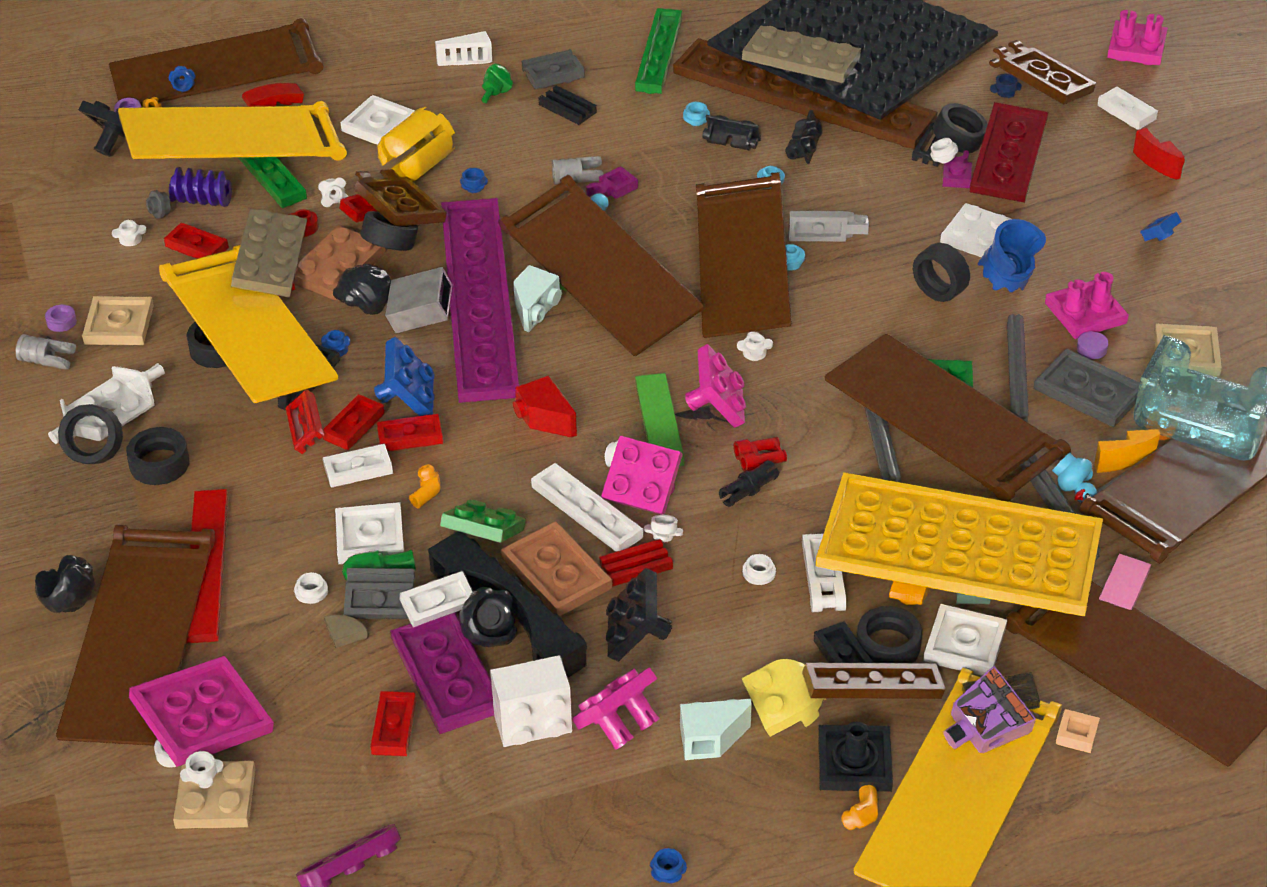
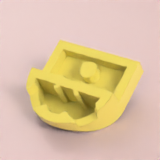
M791 659L776 660L742 678L763 726L770 737L799 721H802L804 726L807 727L819 717L818 710L822 701L826 700V698H810L802 674L805 665L801 662Z

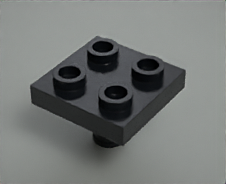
M82 101L78 110L103 129L96 146H94V150L110 157L118 137L126 138L118 115V108L114 112L110 110L109 106L99 101H95L94 104Z
M645 568L636 578H632L628 582L626 588L617 597H613L608 603L606 615L608 616V630L606 633V641L608 642L607 657L619 662L648 633L661 640L666 639L670 634L672 621L657 615L656 572Z
M857 721L851 722L848 725H818L820 790L859 791L862 786L872 785L876 787L877 791L892 792L893 775L890 726H867Z

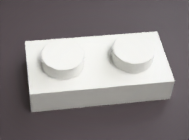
M1119 87L1111 89L1098 98L1097 106L1137 130L1157 119L1158 110Z
M385 444L323 457L324 468L331 488L393 474L392 463Z
M463 571L402 592L400 593V601L412 627H416L460 611L472 590Z

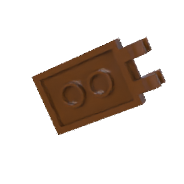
M1018 40L1008 43V46L1014 49L1015 54L1009 52L1003 46L993 48V52L999 55L1000 60L997 58L990 60L989 64L992 67H1000L1063 105L1094 92L1096 82L1034 47L1028 49Z
M393 169L380 171L384 179H374L368 171H356L355 175L359 180L354 185L355 192L360 194L394 226L445 222L447 212L409 178H399Z

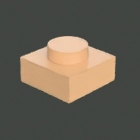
M1065 709L1058 730L1056 744L1091 753L1100 718Z

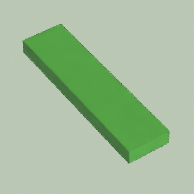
M666 374L635 376V385L647 442L680 451L683 454ZM684 454L679 466H684Z

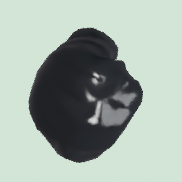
M370 264L356 265L343 272L337 286L333 289V296L348 306L359 307L365 314H379L388 302L391 279L386 271L378 266Z
M74 555L64 556L59 563L57 571L50 569L49 571L38 572L35 575V593L37 598L51 612H75L85 605L91 597L95 586L94 577L92 576V565L81 557Z
M480 587L470 593L469 598L464 602L459 613L461 631L464 637L482 647L510 644L516 637L517 628L514 626L515 617L512 614L513 597L506 590H492L489 587Z

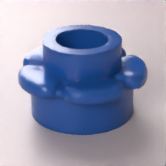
M177 66L169 74V81H171L173 88L177 91H188L194 85L195 73L185 66Z
M469 168L462 173L460 183L464 190L470 193H478L484 189L488 179L484 176L483 170Z
M332 330L321 338V346L339 352L340 357L348 352V346L351 341L350 337L345 336L344 332Z
M671 848L659 850L650 862V867L652 868L651 875L658 882L676 883L681 880L682 874L687 869L682 855L677 850Z

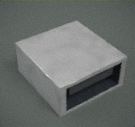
M443 267L391 280L385 316L395 333L448 320L452 283Z

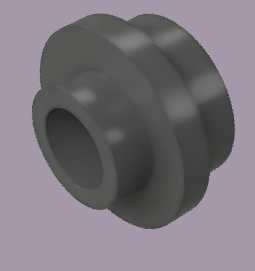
M158 190L150 192L146 200L147 210L155 218H163L165 214L170 213L169 197L165 192H159Z

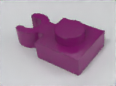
M964 150L963 156H955L951 161L944 163L942 187L970 188L972 163L968 162L969 152L967 150Z
M620 166L599 176V182L587 185L586 195L591 197L594 194L601 193L606 197L613 196L617 199L638 189V179Z

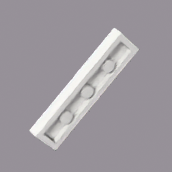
M556 463L531 478L534 490L614 551L627 549L643 538V528Z

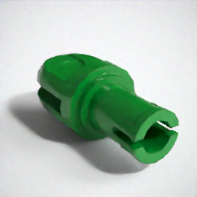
M379 550L348 557L342 569L343 576L347 581V568L414 569L416 571L413 550L384 556L383 553H379Z

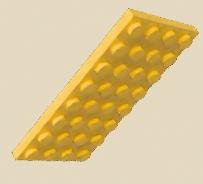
M843 472L816 556V566L1085 616L1103 519Z

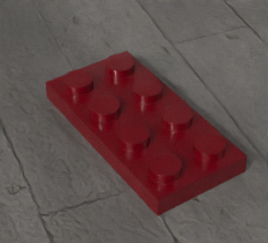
M994 102L969 192L1025 203L1049 112Z

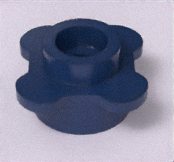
M1005 73L996 77V84L990 86V91L1004 98H1012L1017 90H1021L1022 85L1017 82L1018 80L1015 76Z

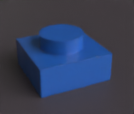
M1174 212L1157 218L1142 229L1140 233L1145 241L1156 237L1161 241L1174 233L1173 228L1182 221L1178 213Z

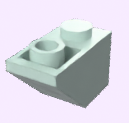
M531 265L513 281L515 306L523 329L527 332H530L537 323L542 322L545 314L559 303L562 295L558 275Z
M751 699L680 704V730L685 760L721 757L751 727Z

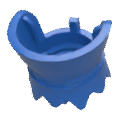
M1021 219L1006 220L998 226L993 244L984 251V255L978 262L979 266H984L983 277L989 278V281L993 284V290L996 291L1003 287H1006L1009 292H1014L1018 288L1022 291L1024 290L1033 270L1036 268L1034 255L1046 243L1045 234L1034 224Z

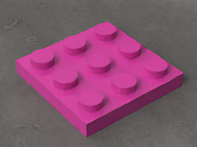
M225 656L129 688L130 700L176 767L186 764L187 758L195 752L206 751L214 754L273 732L274 722Z

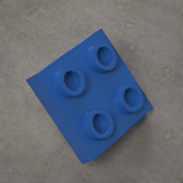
M395 336L386 342L385 381L374 387L375 395L382 403H387L390 399L398 396L419 416L432 415L434 372L427 363H423L414 354L408 345H404Z

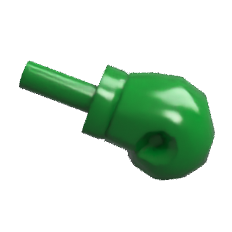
M494 63L485 72L482 87L486 92L481 101L487 103L491 95L496 96L499 93L508 92L512 88L511 73L504 66Z

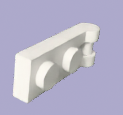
M823 534L802 535L811 612H822L823 608L846 611V594L842 571L816 566V556ZM822 591H833V594L822 595Z

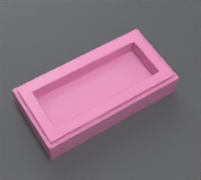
M1119 554L1099 599L1132 610L1150 572L1151 564Z

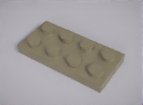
M760 26L743 49L742 60L844 83L860 58L861 48L852 47L847 43L839 44L827 41L821 37L804 36L799 32L778 30L773 26Z
M250 208L232 276L231 287L290 297L307 219L295 215H284L263 209Z

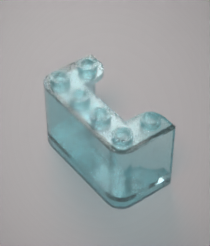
M1163 335L1141 376L1133 413L1136 424L1144 430L1159 429L1162 436L1238 460H1250L1255 457L1267 431V367H1261L1254 371L1249 387L1188 369L1191 350L1185 342Z

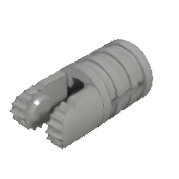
M601 156L553 159L552 177L554 185L559 184L560 179L566 175H570L578 183L599 181V176L604 174L602 170L582 171V169L599 167L602 164Z
M22 334L17 341L16 358L22 362H34L35 364L69 370L71 363L64 358L56 357L55 352L74 354L76 345L69 342Z

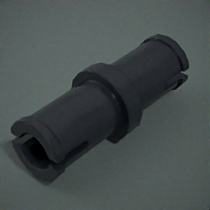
M767 460L752 471L742 472L737 480L719 490L720 499L731 494L730 498L723 501L726 506L731 507L746 496H754L760 491L762 486L778 478V468L767 473L766 471L775 465L772 461Z

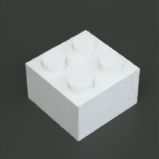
M560 655L490 670L494 717L503 747L521 745L548 737H558L572 732L570 685Z

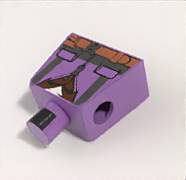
M993 666L954 702L951 715L956 723L944 730L943 734L947 742L954 749L970 740L978 752L985 753L1032 732L1036 718L997 668Z

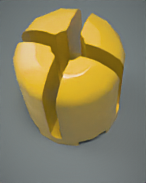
M426 107L418 108L409 117L390 130L380 139L377 146L378 159L383 166L415 145L416 148L389 168L393 169L399 178L407 177L412 182L423 176L455 149V147L452 149V135L455 132L450 122L441 113L436 115L431 111L424 110Z

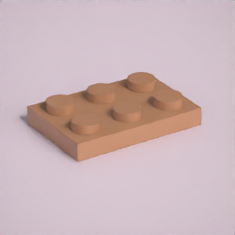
M338 225L298 262L294 284L336 301L337 299L333 296V289L337 286L343 272L356 265H373L386 252V248L369 243L361 237L360 233Z
M556 521L501 549L502 559L541 599L552 613H557L559 616L612 589V579Z

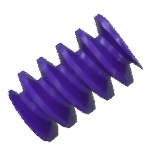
M177 167L174 175L171 177L169 184V199L171 202L177 199L180 203L188 201L191 204L199 202L201 205L210 203L212 206L220 204L223 207H227L231 201L232 185L231 181L226 179L224 171H220L216 179L213 170H209L207 177H204L203 170L198 169L195 177L192 168H187L184 176L182 168Z

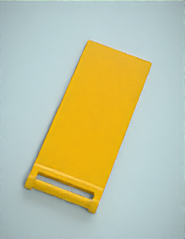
M318 101L314 105L274 107L118 108V115L133 159L318 156L332 157V159L339 161L347 155L346 148L340 143L330 120L329 108L323 101ZM311 115L319 119L330 147H324Z
M240 245L234 246L233 250L174 265L166 263L159 266L162 280L164 282L167 281L253 403H259L338 380L336 371L278 295L231 287L236 264L233 261L237 260Z
M963 667L943 708L854 867V874L883 887H971L1037 756L1060 716L1062 704L1051 701L1049 704L1015 691L1029 711L1044 716L1043 720L1036 718L1032 732L985 753L978 752L970 740L954 749L947 742L943 734L944 730L956 723L951 715L953 704L966 692L965 690H968L981 678L974 675V671Z

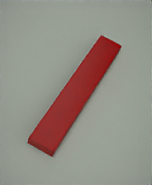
M227 489L194 491L191 531L201 532L202 529H214L215 543L206 565L186 644L219 641L228 507ZM190 544V549H199L200 545Z

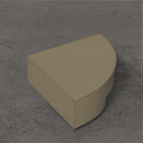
M329 615L324 617L325 625L335 648L368 638L366 627L353 617L346 615Z

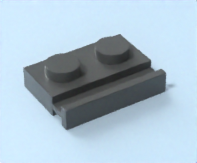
M571 49L521 61L522 70L526 72V77L534 89L547 88L551 85L563 82L568 83L584 78V68L577 57L572 55Z
M347 568L344 615L355 619H409L400 601V593L414 588V569Z

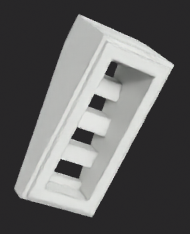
M486 31L435 41L438 66L492 62V46ZM456 48H460V53H456ZM445 49H450V55L446 56Z

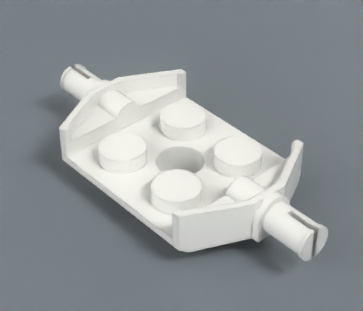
M159 363L145 372L113 366L111 368L113 377L68 406L61 399L60 404L63 416L78 405L93 404L108 409H115L112 412L118 417L121 425L124 426L155 406L151 382L164 375L165 371ZM86 416L76 423L73 437L78 436L101 441L108 436V428L99 417ZM59 427L48 433L49 438L55 444L59 442Z

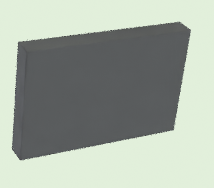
M1065 349L1034 381L1033 389L1107 425L1115 427L1143 397L1146 386L1069 349Z

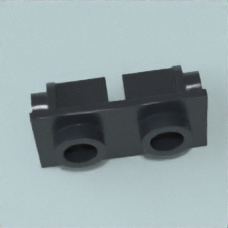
M813 110L809 111L807 119H801L795 124V129L791 136L792 139L785 149L789 159L794 160L804 157L806 163L810 164L813 153L816 151L818 140L822 135L821 122L816 119Z
M706 115L708 129L704 128L702 138L706 139L708 143L726 146L728 137L732 138L731 147L750 151L751 148L756 149L758 141H761L759 125L753 122L730 120L721 115Z

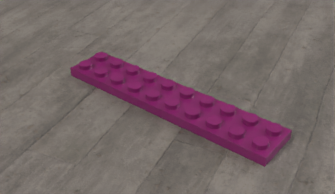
M498 198L441 202V207L447 212L446 220L443 222L447 275L452 283L450 310L458 401L463 403L516 398L515 387L519 386L502 232L498 223L500 219Z

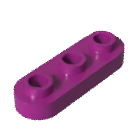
M395 824L387 825L371 832L300 870L296 874L300 886L328 887L333 883L332 877L342 872L345 875L352 874L365 866L364 860L376 854L377 858H380L397 849L395 843L401 839Z

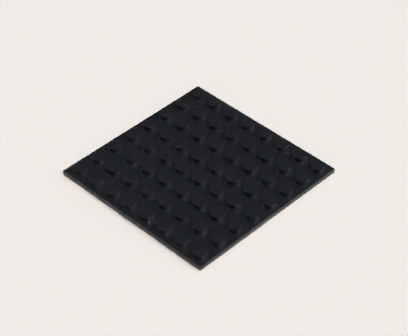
M771 0L709 39L707 45L742 60L743 49L759 27L773 26L778 30L799 32L804 36L821 37L827 41L839 44L847 43L852 47L861 48L860 58L844 83L746 60L743 61L881 120L997 37L998 31L989 28L985 24L971 21L963 15H956L946 11L943 7L926 3L923 0Z

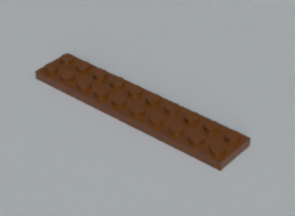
M700 38L673 64V73L687 79H693L709 86L731 91L734 94H740L782 109H788L804 116H808L809 111L813 110L816 119L911 149H915L932 122L935 123L938 114L937 111L905 102L879 120L707 45V40Z

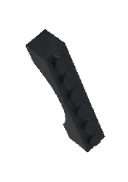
M457 531L428 549L430 571L438 579L463 571L472 592L480 587H489L492 590H506L513 597L512 614L523 626L530 639L533 661L560 655L567 678L587 666V644L584 638L579 633H574L569 629L557 613L549 611L537 595L529 593L516 576L509 575L495 557H489L475 539H470L463 532Z

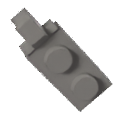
M790 211L789 241L846 242V238L853 237V234H868V216L856 215L854 212Z

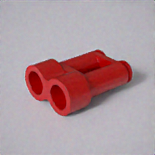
M778 437L752 442L745 439L735 441L733 444L735 457L740 461L743 471H752L767 460L772 461L774 464L787 461V453L784 449L781 450ZM762 450L771 451V452L759 454V451H762Z

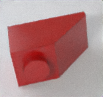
M549 375L515 387L516 401H513L515 414L519 419L523 418L530 429L567 437L577 436L576 412Z

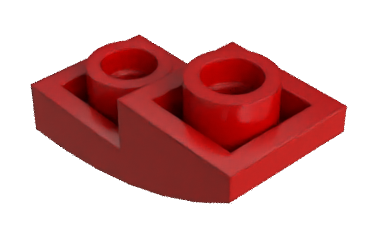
M296 83L263 85L242 94V99L248 107H274L277 102L283 105H292V103L302 104L304 98L303 91Z
M1147 128L1137 130L1133 153L1157 172L1175 180L1180 179L1182 167L1185 163L1183 153L1171 141L1160 143Z

